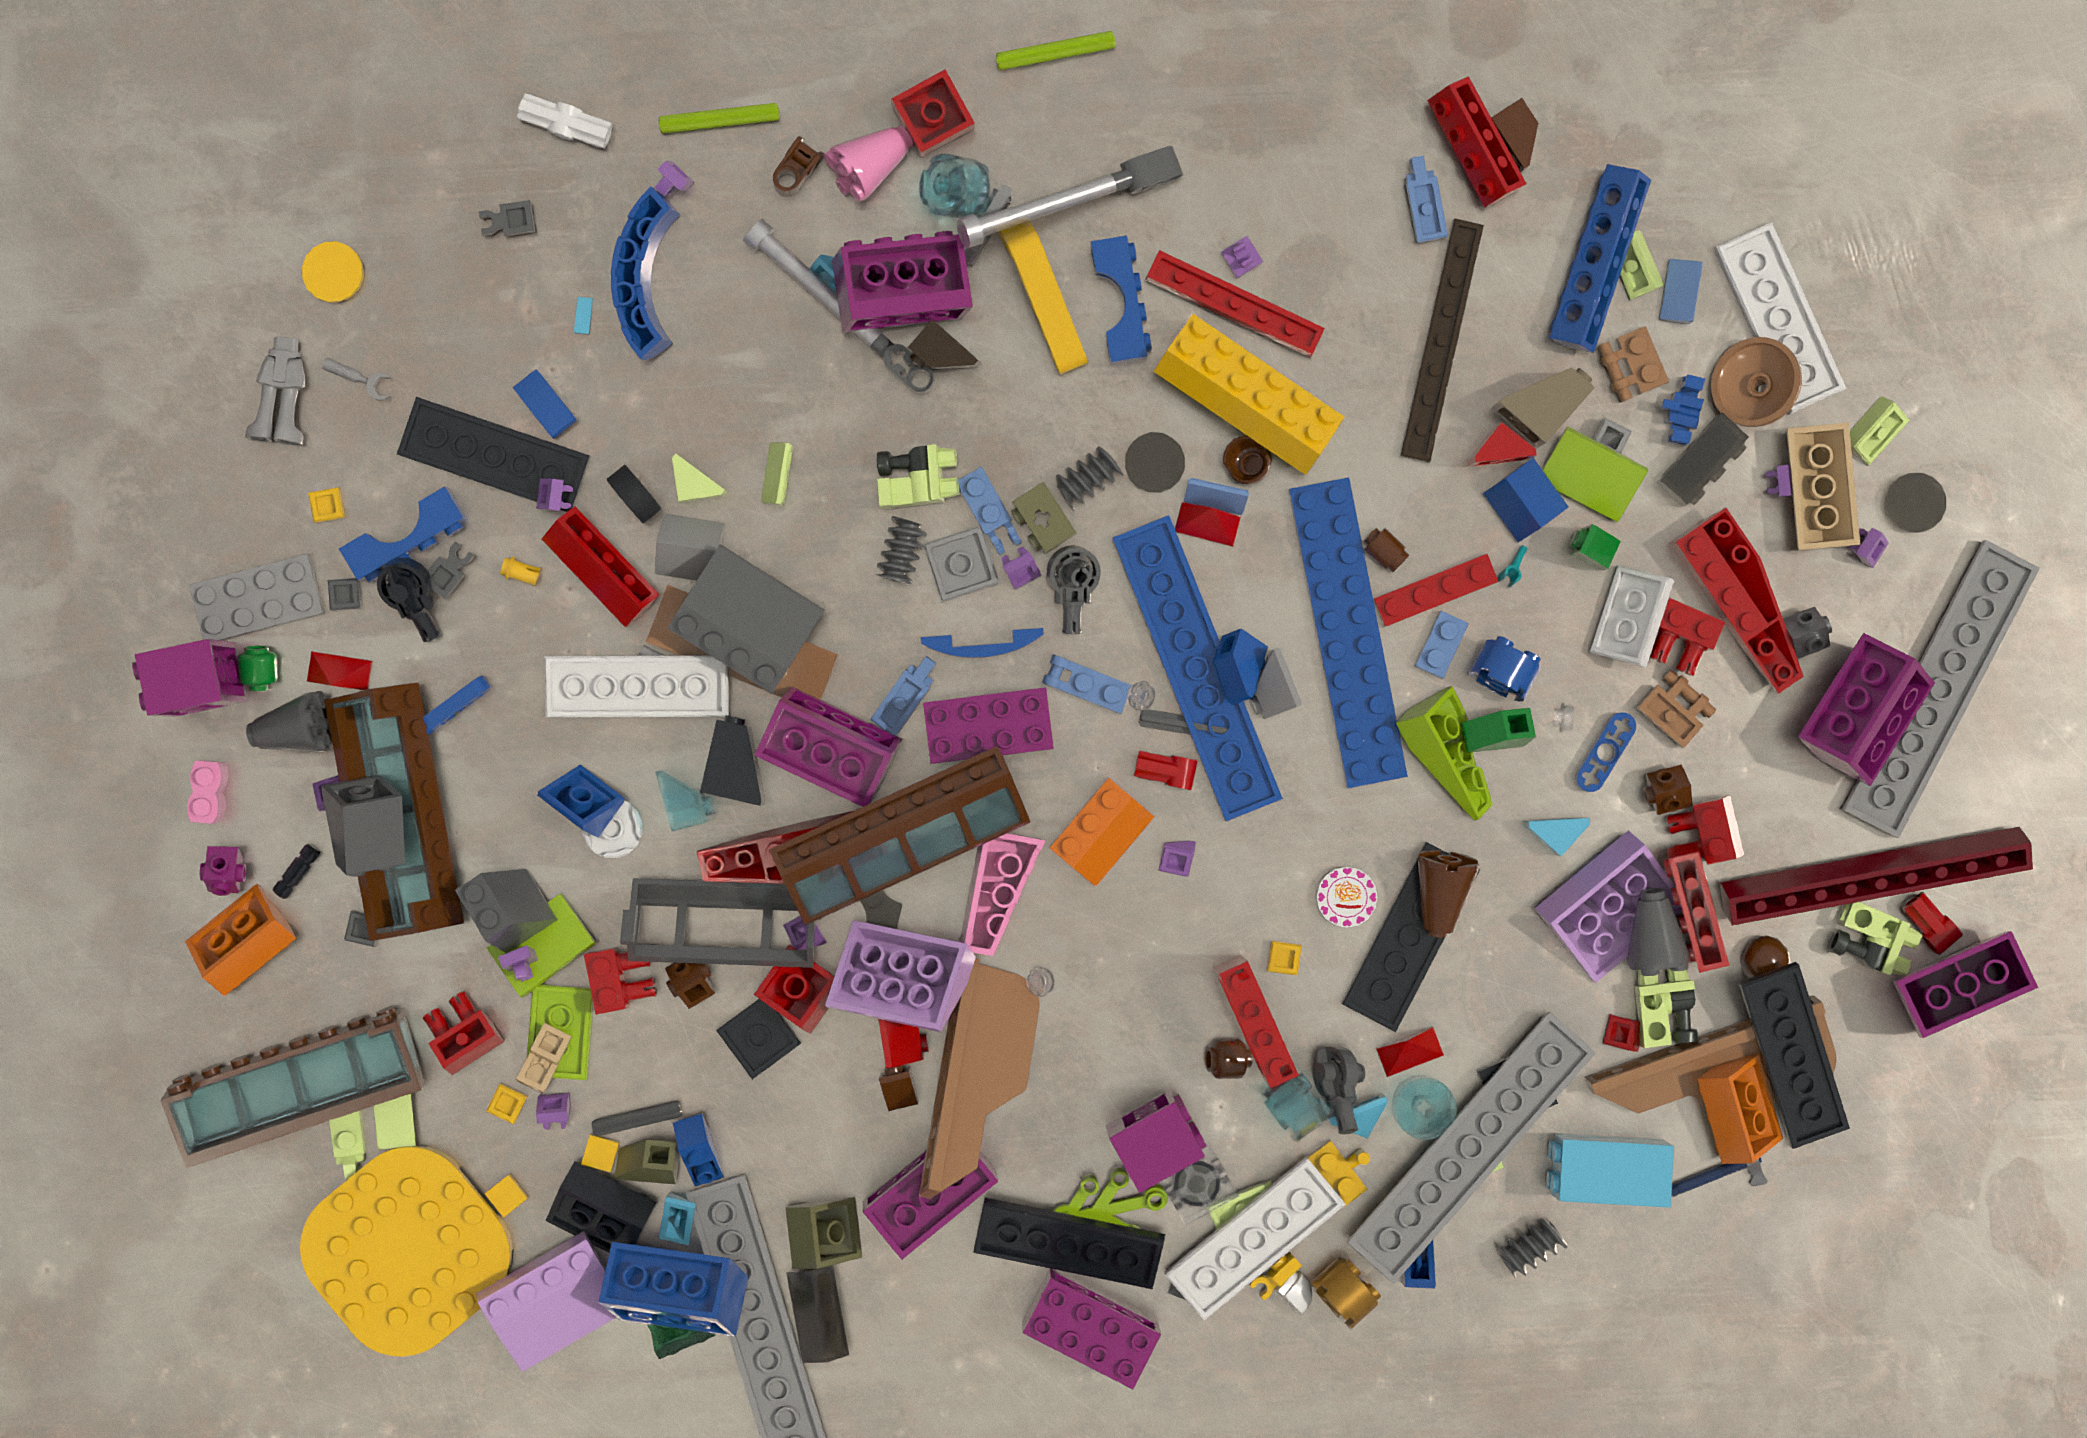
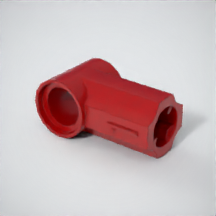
M1139 751L1134 776L1165 782V785L1192 790L1198 761L1174 755L1168 757Z
M1920 892L1912 897L1902 908L1905 914L1923 933L1922 938L1926 944L1939 956L1963 936L1958 926L1949 917L1943 916L1924 892Z

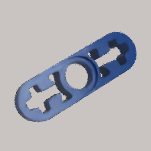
M483 675L477 677L423 717L427 727L426 734H432L455 717V712L458 710L460 712L490 691L492 687Z
M1624 712L1615 713L1606 722L1575 774V782L1581 790L1595 792L1603 786L1636 731V721L1630 714ZM1625 718L1627 720L1626 726L1629 730L1628 732L1621 731L1616 738L1617 740H1622L1619 746L1617 742L1605 738L1607 732L1610 736H1613L1617 730L1614 722L1616 720L1622 721ZM1608 743L1614 749V755L1609 761H1603L1598 757L1597 750L1601 744ZM1591 759L1601 766H1606L1604 772L1601 769H1597L1594 774V778L1597 779L1596 784L1584 785L1586 779L1582 777L1583 773H1590L1595 765L1589 764Z

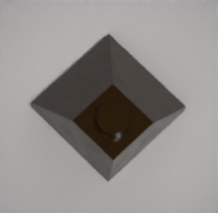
M933 320L926 325L908 346L913 352L909 357L922 369L926 365L932 369L977 368L982 363Z

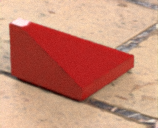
M1610 1014L1603 1044L1638 1052L1640 1022Z

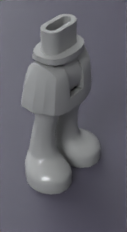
M274 338L273 349H269V355L264 359L257 375L256 382L262 385L261 400L256 419L247 427L245 438L260 442H272V418L277 390H282L274 440L286 445H303V433L294 424L298 390L305 388V374L303 362L300 359L301 353H298V339Z

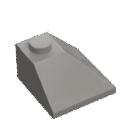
M1279 647L1269 651L1265 665L1257 680L1255 697L1250 698L1256 715L1262 714L1264 719L1302 705Z

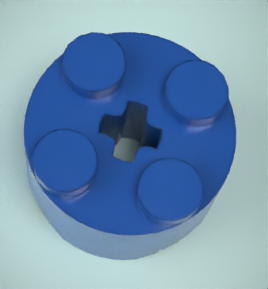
M1497 636L1496 640H1486L1469 675L1472 677L1477 674L1476 682L1490 691L1503 697H1507L1508 693L1516 695L1514 701L1523 702L1541 669L1539 665L1541 658L1530 651L1525 650L1523 653L1513 648L1514 643L1502 636Z

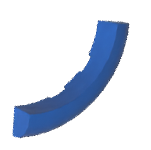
M652 186L645 191L629 212L628 220L621 236L617 238L611 266L613 305L616 308L622 326L621 330L625 338L641 360L655 357L672 344L655 313L651 294V273L658 246L664 234L680 213Z

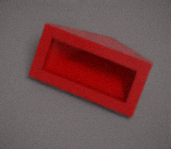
M1182 502L1175 531L1233 547L1241 517L1213 507Z
M311 651L307 682L368 690L373 661Z
M1433 1027L1376 1048L1386 1077L1444 1056Z

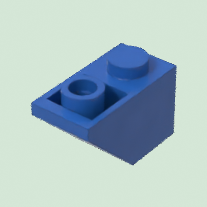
M1242 628L1222 636L1214 659L1226 697L1232 705L1248 700L1256 693L1257 680L1260 671L1265 665V656L1268 649L1267 645Z
M698 1114L673 1122L678 1151L694 1186L708 1184L724 1178L714 1142L703 1115Z

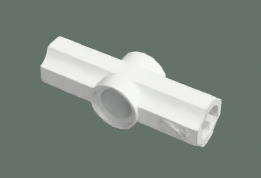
M524 94L518 108V120L545 128L547 132L572 141L574 138L598 148L605 149L613 127L611 122L582 113V110L562 102L555 104L531 94Z

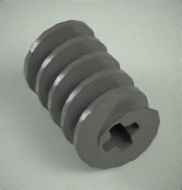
M1100 446L1096 448L1098 458L1090 453L1086 455L1087 465L1080 460L1076 461L1077 472L1070 467L1066 468L1067 479L1060 474L1055 476L1057 488L1072 510L1075 509L1074 499L1082 504L1085 503L1084 492L1092 497L1095 496L1094 485L1104 490V478L1114 483L1113 472L1116 471L1124 476L1112 456Z
M892 516L891 520L898 527H889L888 532L895 538L885 539L884 544L891 548V550L881 551L880 555L887 562L877 563V567L884 573L874 575L899 583L910 584L913 580L905 574L906 572H915L916 568L909 561L919 560L920 556L913 552V549L923 548V544L917 541L916 538L926 537L927 533L920 528L921 524Z
M1542 1218L1538 1219L1539 1230L1533 1225H1529V1237L1523 1232H1519L1518 1238L1520 1243L1515 1242L1511 1238L1508 1240L1510 1250L1505 1249L1501 1245L1498 1246L1499 1256L1516 1280V1271L1524 1276L1527 1275L1526 1264L1534 1269L1538 1268L1535 1258L1538 1257L1542 1261L1547 1262V1250L1556 1256L1558 1254L1557 1243L1565 1249L1568 1247L1551 1222L1548 1223Z

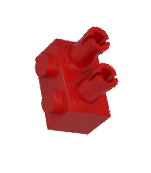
M1669 598L1650 659L1666 664L1675 640L1680 639L1685 641L1684 643L1687 645L1676 670L1694 676L1703 652L1714 650L1725 621Z
M1730 795L1700 801L1693 805V811L1667 816L1668 824L1679 823L1669 827L1671 834L1698 829L1701 838L1697 843L1701 858L1706 860L1707 865L1737 859L1744 855Z
M618 947L584 954L595 1015L623 1010L629 1007L630 1001L657 996L656 988L645 989V987L655 985L653 977L626 983L623 976L624 971L646 966L650 967L651 962L629 961L628 952L620 953Z
M465 991L456 994L461 1004L454 996L448 1001L461 1020L454 1027L450 1028L440 1008L430 1011L433 1017L428 1013L423 1016V1021L426 1022L435 1037L428 1044L443 1069L451 1075H454L504 1042L489 1016L482 1010L476 1011Z

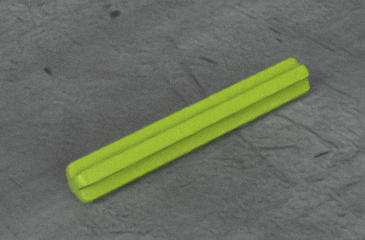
M1106 31L998 52L996 54V62L998 68L1003 70L1112 49L1115 47L1116 41L1113 31Z
M777 103L663 115L659 117L658 122L661 133L776 121L780 115Z

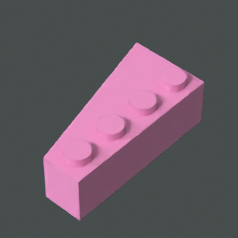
M1006 833L978 846L960 943L967 944L973 953L994 955L1010 920L1012 911L1018 903L1022 889L1033 870L1037 856L1046 840Z

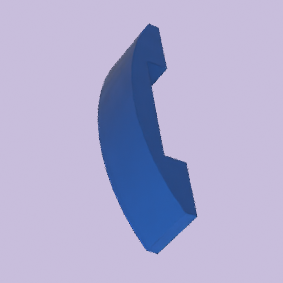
M1043 628L1013 630L1012 643L953 647L952 635L921 637V644L950 656L986 658L1017 651L1043 636L1044 632Z

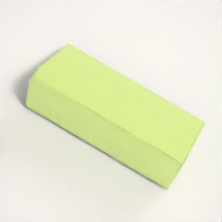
M1640 230L1634 231L1620 273L1630 300L1664 286Z
M1880 397L1850 430L1851 451L1867 465H1870L1910 420L1894 401Z
M770 443L761 497L763 503L783 506L785 503L793 446L790 443Z
M411 1094L373 1106L378 1149L416 1146Z

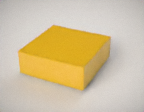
M339 487L308 493L313 523L345 518Z
M1271 941L1267 971L1298 976L1302 945Z
M500 1083L486 1112L514 1125L528 1096Z
M590 1134L581 1164L611 1173L620 1142Z
M511 1174L507 1175L485 1193L503 1218L529 1198Z

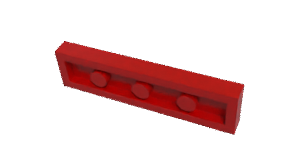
M1485 554L1373 600L1382 623L1386 627L1499 581L1488 554Z

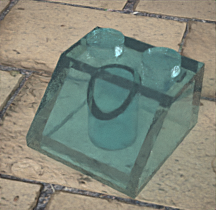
M668 770L655 772L671 832L712 821L711 815L716 812L711 796L706 797L705 793L700 792V788Z

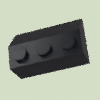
M574 1161L557 1192L545 1221L574 1236L584 1231L592 1245L609 1253L612 1242L637 1244L657 1202L649 1199L644 1194L637 1193L621 1185L616 1180L609 1179L595 1172L588 1166Z

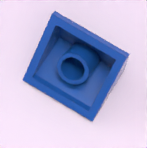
M1534 457L1483 493L1518 543L1542 528L1569 507Z
M578 765L539 790L537 795L580 829L598 838L625 800L624 797L582 765Z

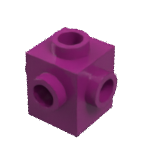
M207 846L206 861L200 865L199 876L200 881H204L208 892L219 896L239 893L240 883L246 880V865L243 864V857L239 847Z

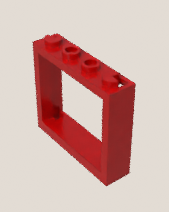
M1239 955L1213 967L1261 1076L1267 1085L1272 1088L1299 1076L1248 961L1242 955Z

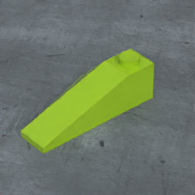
M1450 686L1411 707L1396 724L1409 749L1475 821L1479 820L1493 803L1483 769L1476 766L1473 752L1467 753L1461 723L1468 721V717L1453 686Z

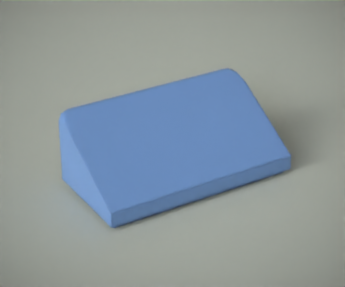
M1669 259L1660 320L1691 324L1693 322L1703 262Z
M1190 478L1187 482L1184 502L1242 515L1249 492L1240 488Z

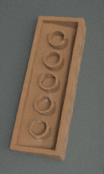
M667 584L646 642L677 655H709L667 629L689 594ZM805 641L772 694L783 697L791 687H794L821 700L839 655ZM729 667L730 677L765 690Z

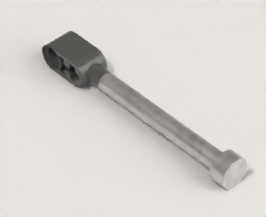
M1167 146L1121 163V171L981 218H977L974 214L958 218L956 221L958 235L962 244L966 248L982 244L986 235L1125 188H1129L1131 194L1138 193L1173 181L1184 174L1173 146Z
M763 218L759 220L746 234L743 242L754 252L760 248L840 320L837 292L772 235L774 228ZM878 329L853 331L884 359L888 371L913 393L924 395L932 390L935 380L932 370L927 365L924 369L918 364L911 367L906 377L902 376L906 372L904 367L898 363L894 366L891 365L893 362L891 355L893 353L896 355L903 353V361L909 367L914 362L909 357L912 352L904 345L894 344ZM924 372L929 376V382L925 387L918 388L912 384V377L915 373Z

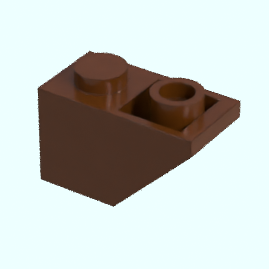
M1520 98L1491 118L1518 169L1522 173L1530 166L1539 123L1523 98Z
M901 1065L892 1068H886L885 1066L884 1072L879 1076V1082L888 1111L917 1105L919 1099L911 1066L904 1067Z

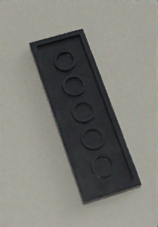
M419 397L415 398L397 451L399 456L537 502L540 479L564 480L563 485H569L573 488V492H562L561 500L564 503L571 504V508L560 509L564 512H568L574 507L591 458L590 455Z
M1424 842L1420 852L1441 849L1428 842ZM1441 850L1440 855H1449V856H1450L1449 853H1447V852ZM1419 854L1341 1002L1342 1005L1394 1032L1397 1031L1445 939L1430 936L1428 930L1423 928L1418 868Z
M1793 962L1738 982L1790 1147L1795 1149L1850 1129L1799 964Z
M985 1197L973 1253L1153 1290L1165 1234Z

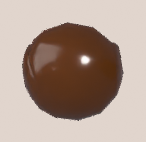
M1249 436L1234 438L1226 446L1223 456V464L1230 476L1237 482L1248 485L1261 482L1269 473L1272 462L1270 451Z
M1762 936L1748 944L1740 958V963L1744 975L1752 978L1790 964L1788 948L1778 938Z

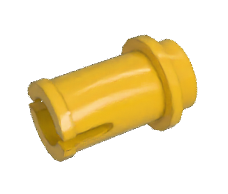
M513 556L511 559L505 557L500 575L505 576L506 580L510 577L535 586L541 568L516 561Z

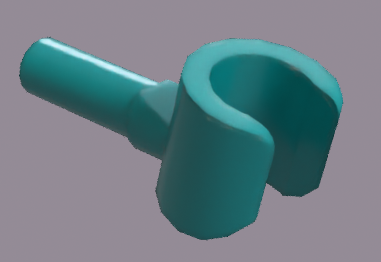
M1524 545L1520 546L1511 565L1501 571L1497 577L1498 581L1501 582L1508 576L1511 580L1508 588H1511L1521 579L1522 574L1519 567L1528 549Z

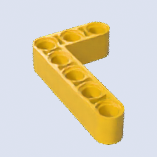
M1027 221L998 231L1007 252L1015 263L1059 374H1064L1087 364L1086 354L1042 243L1031 222Z

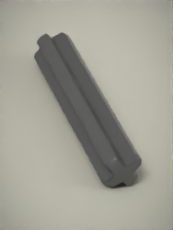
M1142 709L1140 713L1139 725L1141 727L1191 735L1184 716L1181 714ZM1193 723L1195 729L1209 731L1208 725ZM1211 726L1215 733L1224 734L1228 731V728Z
M679 1101L664 1103L592 1121V1131L596 1137L679 1118L682 1115Z

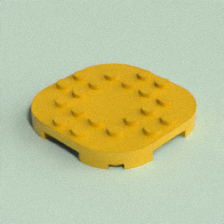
M416 1145L391 1148L376 1156L313 1209L306 1220L301 1234V1261L309 1281L361 1343L378 1353L389 1356H412L436 1346L481 1309L477 1303L476 1293L509 1275L511 1269L513 1246L504 1220L500 1214L497 1215L461 1172L460 1166L455 1160L442 1151L429 1146Z

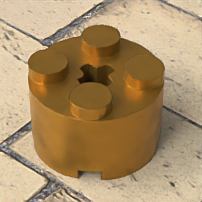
M1337 1258L1310 1282V1285L1317 1288L1315 1292L1337 1317L1341 1315L1346 1320L1344 1324L1352 1329L1379 1305L1377 1300L1381 1295L1370 1283L1362 1282L1358 1278L1361 1272L1350 1260L1347 1261L1345 1258L1340 1260Z

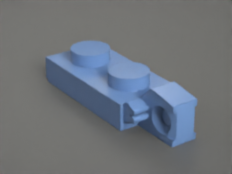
M1424 155L1413 157L1410 159L1412 174L1406 175V189L1416 242L1421 243L1447 238L1448 233L1437 176L1434 175L1433 170L1426 171Z
M926 656L918 668L910 665L902 673L870 720L885 731L897 735L929 690L933 679L927 675L936 662Z

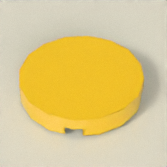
M337 241L323 242L313 247L305 256L302 265V279L307 290L317 299L328 303H337L352 298L361 288L364 279L363 264L359 255L348 245Z

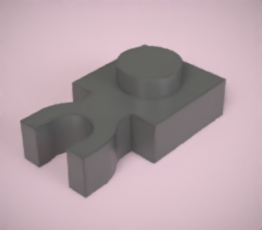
M530 200L500 204V213H493L488 210L479 211L481 219H492L491 227L481 228L483 236L492 235L499 229H503L505 237L536 232Z
M456 541L450 547L447 560L439 556L428 570L432 581V590L444 599L450 596L465 576L459 569L469 564L475 557L471 552H468L464 559H458L456 552L462 545Z

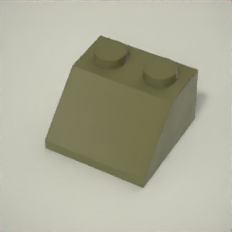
M855 1197L813 1201L785 1207L792 1268L819 1269L862 1258Z

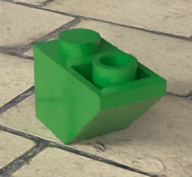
M1591 524L1581 528L1580 531L1576 530L1569 546L1573 548L1571 556L1601 570H1607L1621 541L1598 526Z
M1530 708L1502 710L1461 723L1467 753L1524 747L1536 737Z

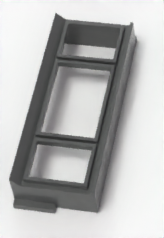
M633 878L630 910H623L620 945H627L629 961L813 968L816 921L808 924L806 950L770 949L773 910L798 911L785 884ZM642 905L678 907L674 946L638 944ZM687 907L763 910L760 949L684 946Z

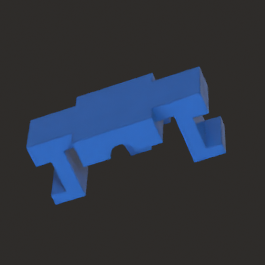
M1687 374V376L1682 377L1679 392L1675 391L1672 393L1671 400L1663 399L1661 408L1668 410L1665 423L1671 424L1667 442L1682 446L1690 444L1692 432L1689 430L1697 429L1700 411L1702 410L1704 399L1697 397L1698 393L1703 390L1705 378Z

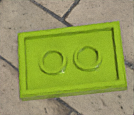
M1568 426L1542 469L1557 491L1616 522H1619L1648 473L1647 467Z
M558 894L548 902L558 920L511 950L514 951L526 945L535 949L538 961L529 964L533 978L521 982V979L517 980L514 970L510 972L501 966L498 957L506 953L493 945H489L486 948L521 998L532 992L596 944L562 894Z
M541 984L532 991L527 1057L544 1023L572 1036L552 1078L588 1080L593 999L590 988Z

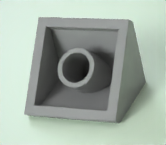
M664 514L656 542L655 574L697 581L719 545H722L725 523Z

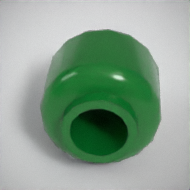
M264 645L245 647V651L237 657L239 682L249 686L250 691L268 690V685L278 680L276 653L270 651L269 646Z

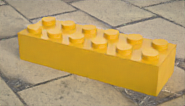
M1195 314L1191 315L1153 371L1304 475L1308 473L1345 418Z

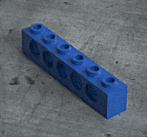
M1607 164L1605 172L1600 177L1599 190L1595 202L1590 207L1589 220L1585 231L1581 234L1580 247L1576 259L1571 264L1570 277L1566 289L1561 294V304L1557 316L1551 324L1549 338L1564 347L1591 353L1595 351L1652 180L1640 170ZM1620 196L1619 201L1614 204L1615 200ZM1611 225L1610 229L1604 234L1605 229ZM1601 254L1599 260L1595 262L1596 257ZM1591 283L1590 288L1585 291L1587 285ZM1582 311L1580 318L1575 321L1578 313Z

